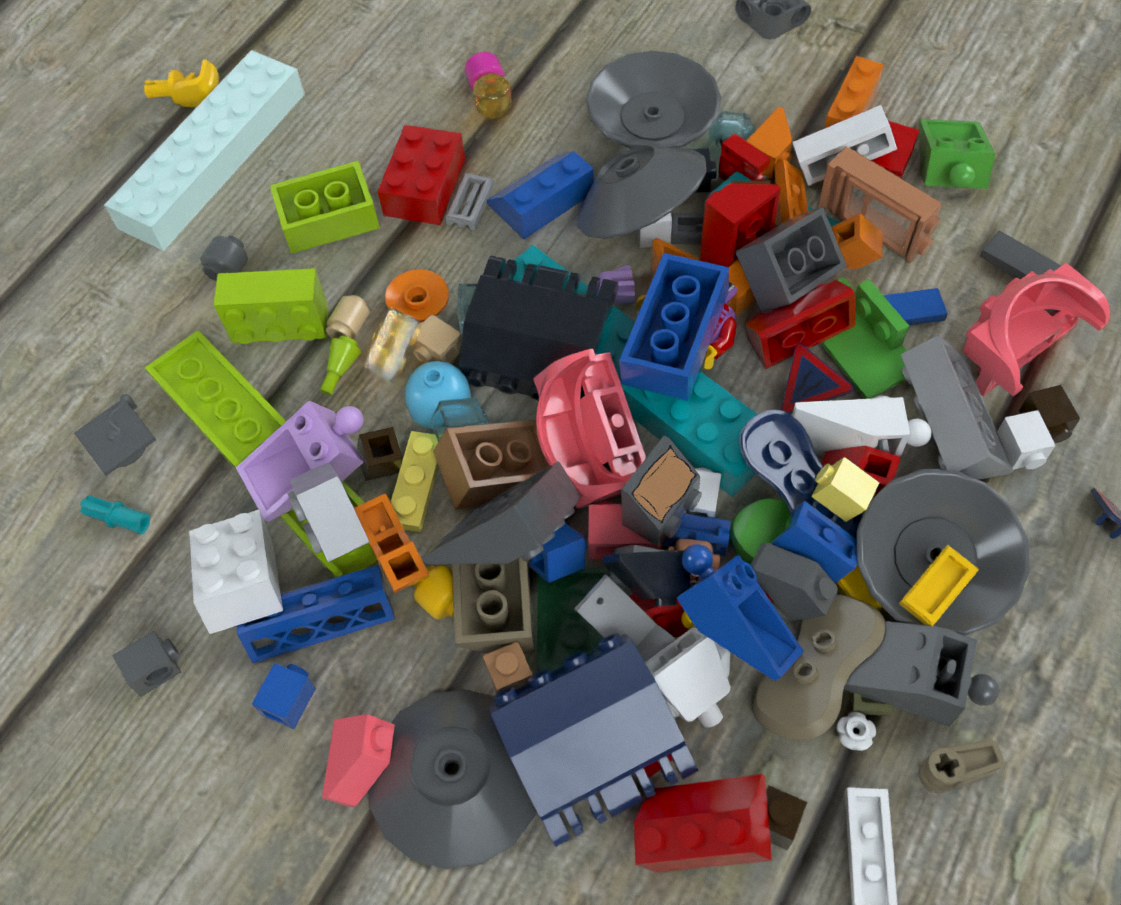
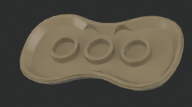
M835 595L826 616L800 620L796 640L804 652L781 678L774 681L766 676L761 681L755 691L752 702V710L757 721L770 732L791 740L807 741L825 733L834 724L839 715L844 686L849 676L858 665L878 649L883 641L886 629L882 614L875 607L864 601L848 596Z

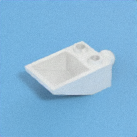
M878 396L873 399L797 402L792 414L805 428L815 453L824 457L825 451L865 445L901 457L907 443L915 447L923 446L930 440L932 433L931 427L926 421L922 419L908 421L903 397L890 398L888 396Z

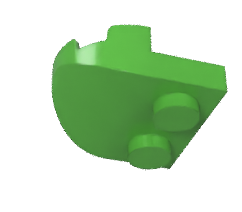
M778 499L759 500L746 506L733 517L730 525L729 539L732 538L737 552L735 557L739 555L743 562L751 565L761 544H772V541L789 527L791 516L783 501Z

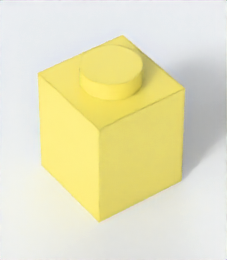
M844 457L832 466L826 464L815 478L818 485L811 497L847 522L867 509L879 482Z

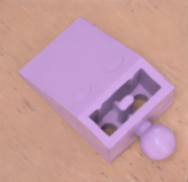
M308 401L236 467L265 521L269 522L293 509L287 494L293 491L290 483L291 479L318 466L331 463L342 482L364 463V460L348 434L359 431L363 425V415L358 408L345 406L335 414L330 409Z

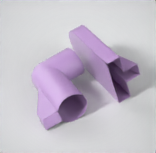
M630 265L599 274L598 278L601 279L600 287L603 279L619 282L614 304L635 303L634 280H632Z

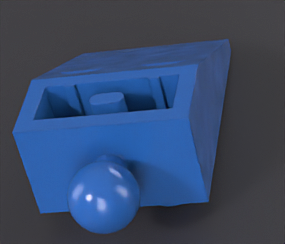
M693 544L687 547L682 555V564L686 571L693 575H699L701 579L679 595L677 600L697 630L772 680L776 681L781 678L804 651L758 584L753 568L747 562H743L741 557L737 555L713 570L711 567L713 563L712 553L706 546Z

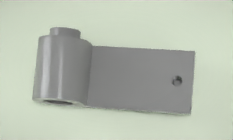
M604 575L574 608L604 638L618 633L620 636L626 634L634 642L644 662L676 640L657 625L607 575Z

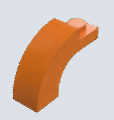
M386 493L354 507L368 537L374 556L394 594L429 577V573L413 541L409 540Z

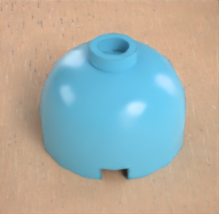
M432 361L417 367L408 377L404 388L405 403L410 416L415 422L426 428L442 429L443 425L451 422L455 425L466 416L472 403L470 386L466 377L460 369L448 362Z

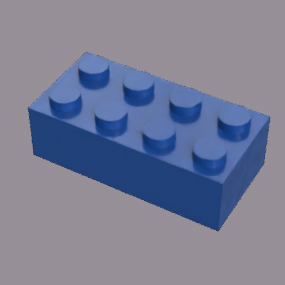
M663 253L619 359L621 384L686 401L689 400L728 295L729 267Z

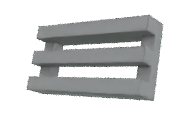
M465 173L445 217L446 224L452 226L453 223H457L460 228L468 225L469 230L475 231L487 204L486 200L490 197L493 190V179ZM471 182H474V186L471 190V193H469L464 209L461 215H458L459 209L469 189V186ZM482 184H484V186H483V188H482V190H481V193H480V195H479V197H478V200H477V202H476V204H475V207H474V209H473V211H472V214H471V216L469 217L470 212H471V210H472V208H473V205H474V203H475V201H476V198H477V196H478V194H479V191H480V189H481V187H482Z

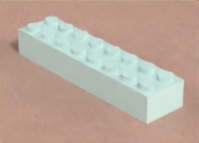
M251 50L104 205L117 229L164 251L305 95L298 70Z

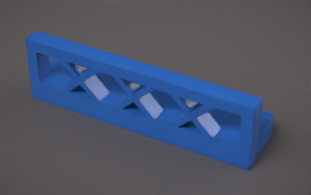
M378 564L281 594L283 611L237 625V635L252 663H256L394 620L395 615L387 596L383 574ZM378 602L381 603L383 610L373 613L362 611L365 606ZM336 615L346 617L343 622L338 624L326 622L328 618ZM301 626L310 628L306 634L295 635L290 633L292 629ZM262 638L274 640L272 644L261 648H256L253 641Z

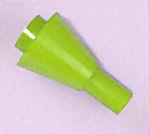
M340 336L339 339H331L326 370L327 375L319 390L321 393L332 396L339 378H342L362 353L357 347L358 343L355 340L346 336Z

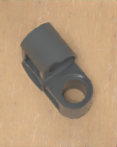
M736 0L735 3L738 17L765 39L779 38L782 34L803 25L808 20L812 11V7L804 0Z

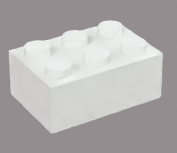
M260 509L249 513H241L233 518L213 524H206L189 531L194 605L209 634L283 611L273 539Z

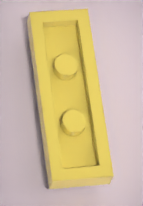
M415 431L410 433L391 499V505L404 530L422 531L439 469L433 450L442 435Z

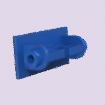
M684 513L680 518L682 522L676 534L672 538L666 537L662 542V546L674 547L675 542L681 538L707 541L713 547V554L726 556L731 521Z

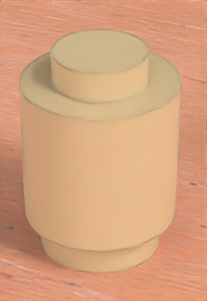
M356 295L342 296L327 320L328 327L326 333L332 339H339L340 336L355 339L370 313L366 302Z

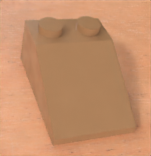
M536 419L446 428L433 450L455 510L478 507L550 466L540 447Z

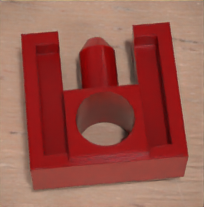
M734 133L722 143L718 177L726 181L737 171L751 181H763L762 172L770 166L771 158Z

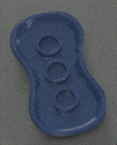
M777 409L761 412L750 419L740 433L739 443L742 458L755 475L764 480L778 493L785 503L791 519L796 507L805 501L857 539L856 531L863 517V512L845 522L811 497L818 485L815 478L823 468V465L817 458L809 435L803 425L792 415Z

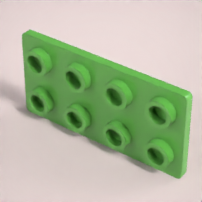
M842 277L837 281L851 287L855 292V327L820 344L864 399H872L906 381L902 372L905 364L901 354L907 351L902 344L909 325L870 279L858 284L857 290H855L849 281Z

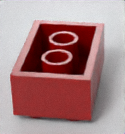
M404 125L377 191L383 216L441 226L465 161L461 133Z

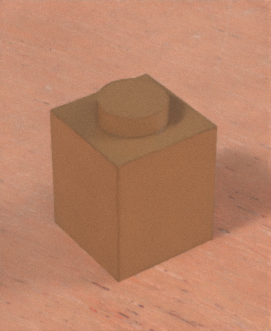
M518 641L483 655L486 671L496 694L510 687H514L517 690L529 684L528 679L533 674Z

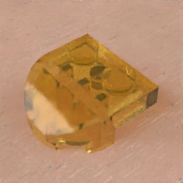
M389 307L384 321H380L368 348L370 352L364 361L363 367L392 382L394 375L399 377L407 361V358L403 357L407 346H413L419 336L420 328L417 327L419 320Z

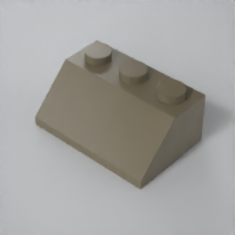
M520 557L508 564H452L455 645L488 654L518 641L523 654L534 653L528 561H524Z

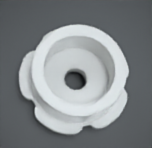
M851 712L847 717H841L837 723L839 740L848 749L862 751L872 745V738L876 736V728L874 723L867 720L864 714ZM853 728H858L860 734H855Z

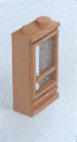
M846 146L827 165L818 207H823L824 210L826 208L830 209L831 213L838 214L839 218L844 221L861 213L882 232V244L903 258L907 257L906 262L910 264L919 254L923 256L930 249L933 243V239L930 237L941 221L938 215L942 203Z

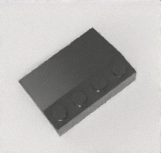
M558 461L473 509L422 558L426 564H508L520 557L524 561H528L544 550L542 545L554 538L553 532L561 528L565 524L564 519L575 512L573 507L581 496Z

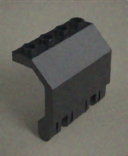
M491 255L487 261L484 273L480 275L464 319L459 368L468 383L474 387L488 386L497 388L505 394H524L539 401V394L533 378L545 368L563 357L584 350L593 349L596 355L607 317L612 312L619 282L603 279L600 287L601 279L592 276L586 295L577 294L576 292L580 284L579 273L571 272L569 276L568 271L539 266L537 270V265L530 263L525 269L522 282L515 281L513 279L517 271V262L508 259L506 263L505 258ZM582 385L580 399L585 396V392Z

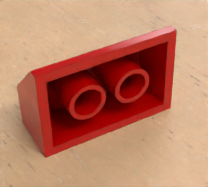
M728 184L720 191L713 192L704 204L700 261L729 267L738 259L735 251L774 229L781 188L776 184Z
M837 280L828 284H820L793 303L778 307L768 313H760L754 316L751 321L745 323L748 340L764 368L768 369L793 357L797 344H803L809 349L855 327V292L853 289Z
M763 774L654 788L655 795L650 798L646 796L634 821L635 865L657 873L772 861L765 775Z

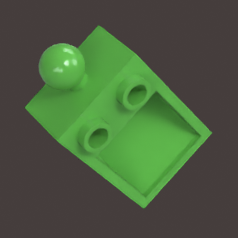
M919 119L920 170L924 185L988 189L996 153L980 122Z

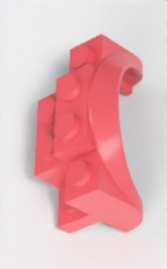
M1067 263L1055 271L1049 269L1041 275H1037L1032 271L1022 279H1013L997 297L991 295L983 302L979 309L981 315L978 321L970 327L965 335L968 339L962 352L979 366L977 370L979 376L976 384L982 396L997 385L1002 386L1009 394L1015 396L1023 388L1020 384L1019 369L1075 328L1080 318L1091 324L1098 331L1102 330L1109 322L1110 307L1104 294ZM1044 309H1053L1054 311L1049 314Z
M588 349L563 357L550 364L533 378L539 394L536 426L540 447L548 464L551 466L558 461L561 463L581 496L576 503L577 509L608 501L621 494V489L646 459V455L610 352L595 355L593 349ZM582 385L585 392V396L580 399ZM609 465L612 472H610L604 466Z

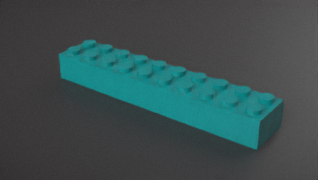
M532 245L515 259L517 271L513 280L522 282L525 269L529 263L537 265V270L539 266L567 270ZM580 281L576 293L586 295L588 286ZM613 306L612 312L607 317L596 355L610 352L621 383L619 359L635 321ZM700 370L688 401L621 384L632 418L659 440L663 436L671 439L693 467L706 468L714 473H720L719 487L732 498L755 476L742 458L739 441L743 427L758 414Z

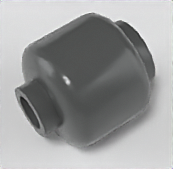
M233 236L214 237L200 257L203 272L216 282L218 273L241 272L248 261L247 253L243 249L244 244Z

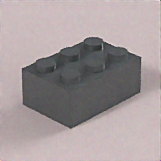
M823 207L794 216L735 251L761 312L793 303L847 267Z

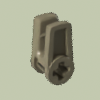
M994 740L938 748L921 764L918 773L919 779L926 789L934 793H944L993 776L996 770L1005 766V762L997 743ZM936 766H937V768H938L939 770H944V769H945V770L947 771L948 775L945 773V771H939V772H938L937 769H936Z

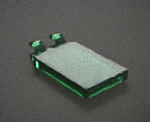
M606 566L585 567L550 583L538 574L537 672L549 669L552 672L564 666L563 661L570 655L580 651H584L587 654L599 648L598 642L604 639V637L574 608L604 575L610 578V570Z

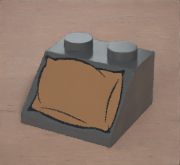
M663 436L621 489L622 524L658 547L666 537L672 538L676 534L682 522L680 518L686 510L692 511L702 496V492L699 491L700 475L668 437Z

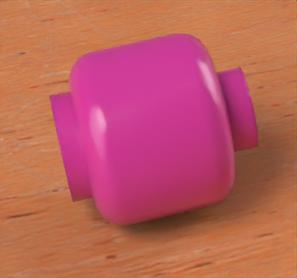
M476 53L465 64L464 72L472 91L477 93L480 89H483L481 95L489 96L498 92L502 87L505 74L497 56L493 53Z

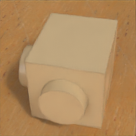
M433 314L424 322L419 323L410 335L414 348L413 353L423 364L432 361H442L453 365L460 357L462 333Z

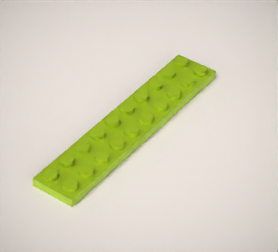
M199 330L144 367L151 378L235 469L286 422ZM344 481L341 482L353 508L365 503ZM294 509L279 516L334 578L378 565L369 542L328 562L323 551L318 554L315 553L306 535L307 533L303 525L308 523L307 519L300 522Z

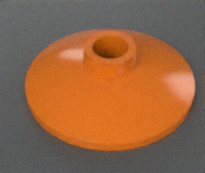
M424 269L410 270L398 275L388 285L385 293V301L390 313L397 319L408 323L424 322L431 314L438 316L445 309L449 300L448 286L444 279L437 273Z

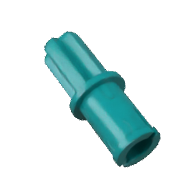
M89 495L80 503V512L83 515L103 521L110 528L118 526L142 535L150 525V514L125 507L121 501L112 503Z

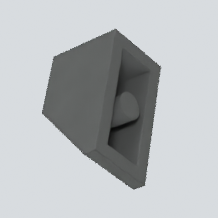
M763 543L750 565L756 573L759 585L790 621L826 616L838 587L817 562L772 544Z

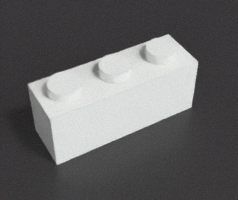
M881 105L793 142L808 186L824 180L828 163L846 146L869 160L897 150L889 122Z

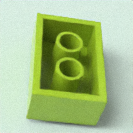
M359 160L269 185L291 254L380 229L375 207Z
M316 268L217 274L213 306L232 343L249 344L251 342H281L283 340L301 339L310 341L327 338L326 329L328 327L329 305Z

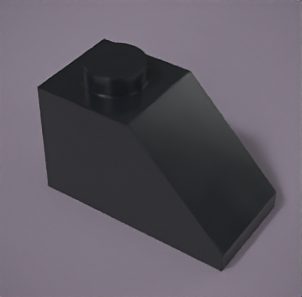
M685 550L627 552L603 556V564L639 600L654 599L655 607L678 605L677 597L691 587L690 573L686 571L682 564V555Z

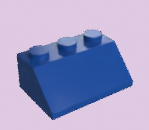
M574 151L559 154L491 196L486 202L520 237L525 239L585 200L594 183V169Z

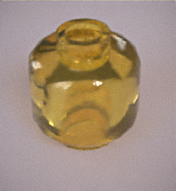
M487 74L475 82L473 87L475 107L480 114L488 118H499L510 110L512 106L511 87L505 77L498 74Z

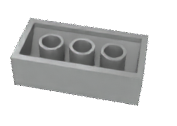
M939 335L901 354L905 367L902 368L903 375L907 382L914 386L917 394L914 397L915 405L919 412L926 416L931 427L930 440L934 445L938 446L941 456L938 457V462L941 469L956 470L978 480L1014 472L964 354Z

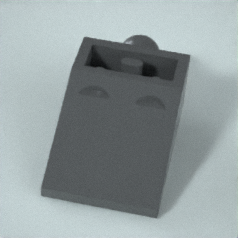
M886 621V630L882 643L871 656L854 669L844 686L846 691L860 694L863 697L883 704L894 705V708L949 727L965 709L967 695L973 703L980 706L994 703L999 696L998 683L991 676L977 674L971 678L977 639L937 626ZM938 666L943 668L941 672L937 671Z

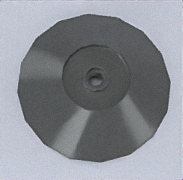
M646 51L625 55L605 65L590 83L586 105L591 122L606 138L629 149L641 145L681 148L704 136L718 119L722 97L715 78L699 63L677 53Z
M641 145L621 152L610 159L598 173L578 211L577 227L587 237L607 239L630 234L659 221L680 207L698 189L707 172L705 157L694 149Z
M922 469L890 481L871 499L856 531L857 565L870 595L895 620L901 623L924 625L898 603L933 562L930 556L931 551H936L940 554L949 545L979 569L933 625L962 635H968L995 625L1019 601L1030 572L1028 537L1014 508L989 484L956 470Z
M466 689L430 694L401 710L391 722L395 726L390 763L368 790L369 807L384 838L413 861L442 869L483 864L513 846L536 816L537 811L509 757L490 714L488 704L494 702V696ZM449 764H458L459 770L456 774L448 775L445 773L446 767Z

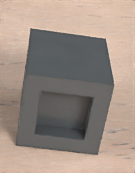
M154 631L113 655L128 686L141 697L181 673L175 661L180 657L176 647L169 638L163 641Z

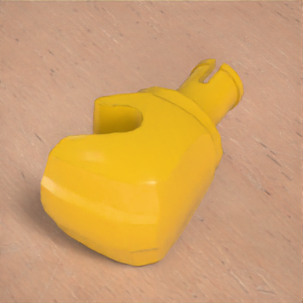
M205 59L202 61L198 77L192 72L184 78L180 70H171L168 74V79L145 80L144 92L148 99L171 97L177 105L198 107L219 85V74L215 65Z

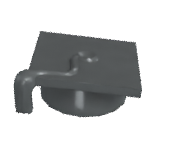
M123 394L119 402L74 433L106 476L118 467H126L136 462L143 455L146 447L156 441L155 437L134 412L137 405L128 394Z

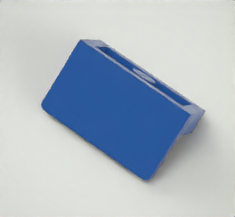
M805 501L796 507L789 527L772 541L774 546L817 562L834 583L853 571L857 564V539Z

